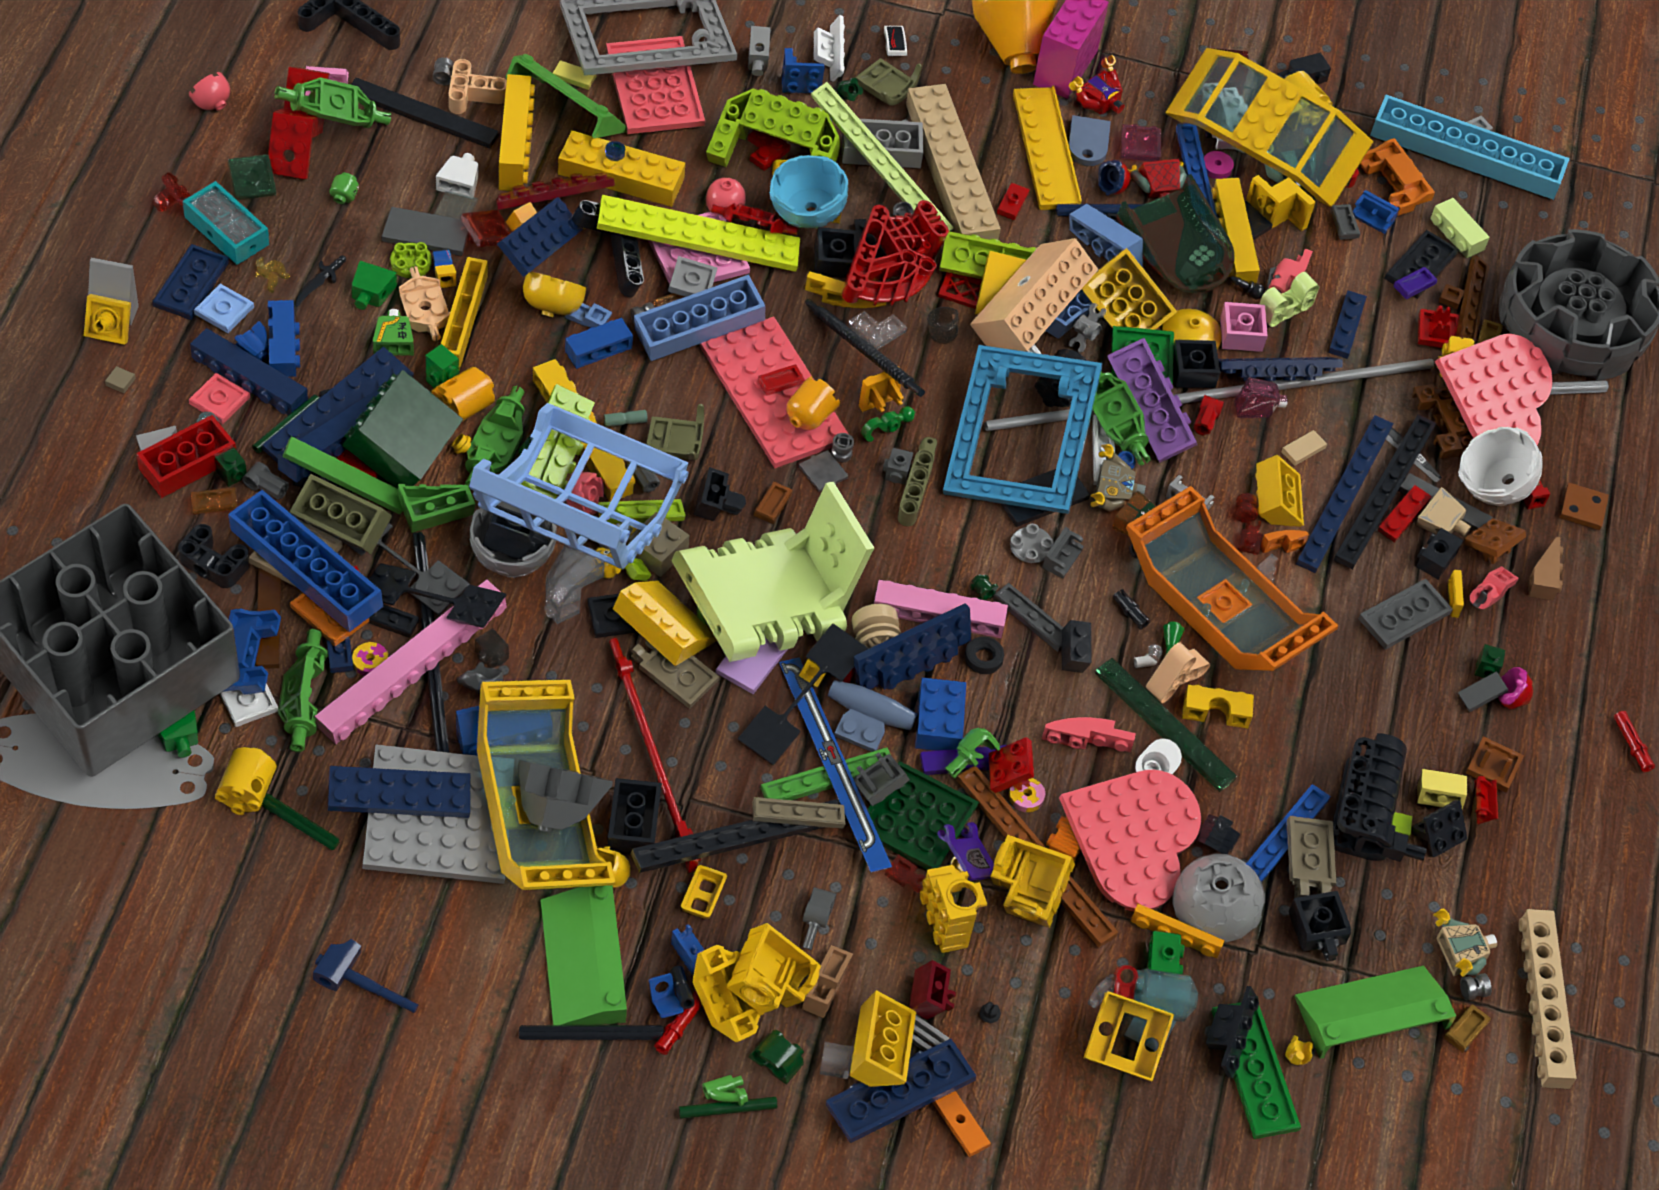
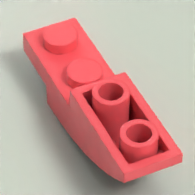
M1078 717L1047 723L1042 740L1053 744L1067 745L1075 749H1086L1087 743H1092L1096 746H1105L1121 752H1131L1136 733L1115 729V721Z

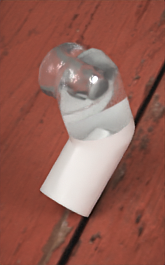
M1151 644L1148 647L1149 650L1146 656L1134 658L1135 668L1156 665L1162 655L1161 647Z

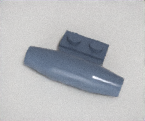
M834 680L828 693V697L849 709V711L843 714L834 736L871 752L876 751L885 733L884 725L911 731L917 718V713L896 700L860 685Z

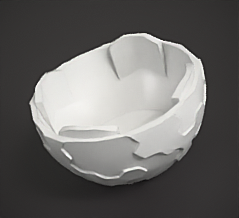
M1499 427L1487 430L1471 440L1463 452L1458 471L1459 477L1468 491L1476 499L1486 504L1505 506L1519 502L1528 497L1538 485L1542 475V453L1528 432L1522 429ZM1507 479H1514L1511 484H1504Z

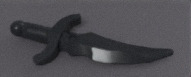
M343 255L339 256L329 266H324L323 261H320L319 268L321 272L316 274L315 278L302 288L295 306L298 307L312 291L324 284L327 277L332 278V282L335 283L337 280L335 271L346 262V257Z

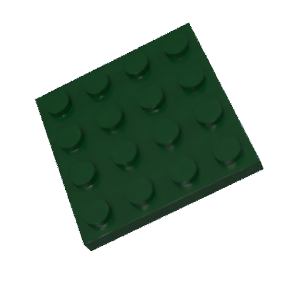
M898 761V765L910 780L900 789H896L885 797L883 801L874 806L870 805L867 811L884 848L926 870L939 868L951 849L947 842L938 837L937 832L944 830L946 833L944 825L950 824L954 827L955 839H958L977 809L979 802Z

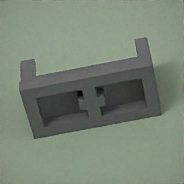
M1065 527L1045 556L1043 569L1064 579L1083 550L1084 546L1078 543L1082 542L1083 538Z

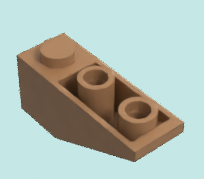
M1560 537L1554 539L1534 567L1529 577L1528 596L1554 600L1556 594L1561 592L1563 581L1560 580L1563 564L1560 563V559L1563 554V546H1560Z

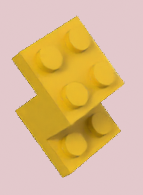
M1257 175L1252 178L1246 198L1247 202L1273 224L1272 228L1289 219L1301 231L1308 227L1316 203L1310 195L1303 191L1289 177L1271 187Z

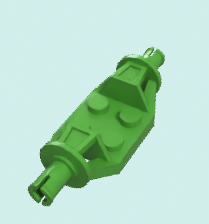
M320 77L303 84L297 83L293 90L277 86L274 94H277L274 96L275 99L289 101L293 111L301 110L319 118L353 126H363L365 128H370L373 122L389 125L391 122V117H388L391 116V113L376 110L375 102L369 100L358 86ZM304 91H311L309 96L304 95ZM358 102L364 106V110L358 109Z
M1101 371L1092 410L1106 435L1119 445L1122 451L1131 452L1139 465H1144L1142 457L1146 463L1150 461V456L1144 448L1149 442V438L1145 434L1144 414L1127 383L1114 377L1112 373H1102Z
M513 386L509 396L499 397L496 401V406L482 420L471 442V446L467 450L465 467L470 475L465 481V485H470L474 466L482 459L492 462L490 472L495 474L509 466L523 438L522 416L525 410L520 400L525 392L521 387L515 392L517 386Z
M317 629L307 631L306 643L296 648L298 659L283 676L278 714L284 722V729L292 735L290 749L295 752L305 750L306 737L314 735L317 730L315 715H317L318 709L309 702L312 692L310 684L312 678H316L323 672L324 661L328 655L327 650L320 646L322 633Z

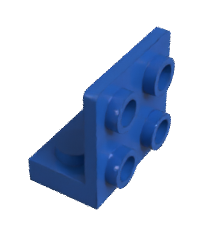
M785 48L781 75L782 92L812 94L813 91L822 86L824 64L797 63L796 56H793V48Z

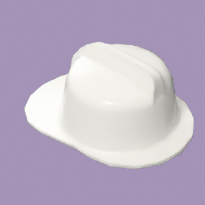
M1156 740L1138 757L1135 766L1136 772L1160 770L1173 774L1181 763V751L1176 743L1171 740Z

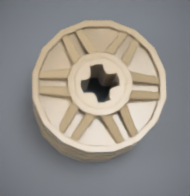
M871 604L857 610L852 616L855 639L869 649L901 634L897 611L890 605Z

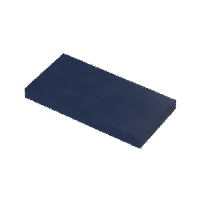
M191 244L152 301L153 307L191 320L195 315L194 309L207 297L228 265L229 257Z

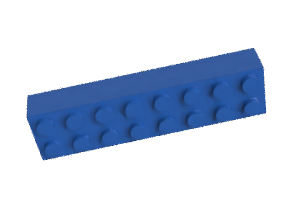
M259 491L228 514L230 528L234 534L348 632H351L383 607L382 591L265 491Z

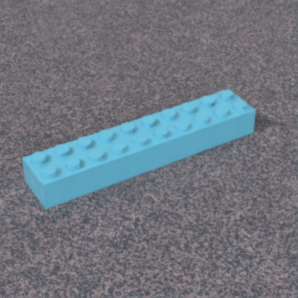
M1385 95L1370 136L1384 141L1395 138L1401 147L1553 200L1570 159L1389 95Z

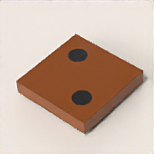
M1568 482L1559 518L1600 530L1603 525L1609 495Z

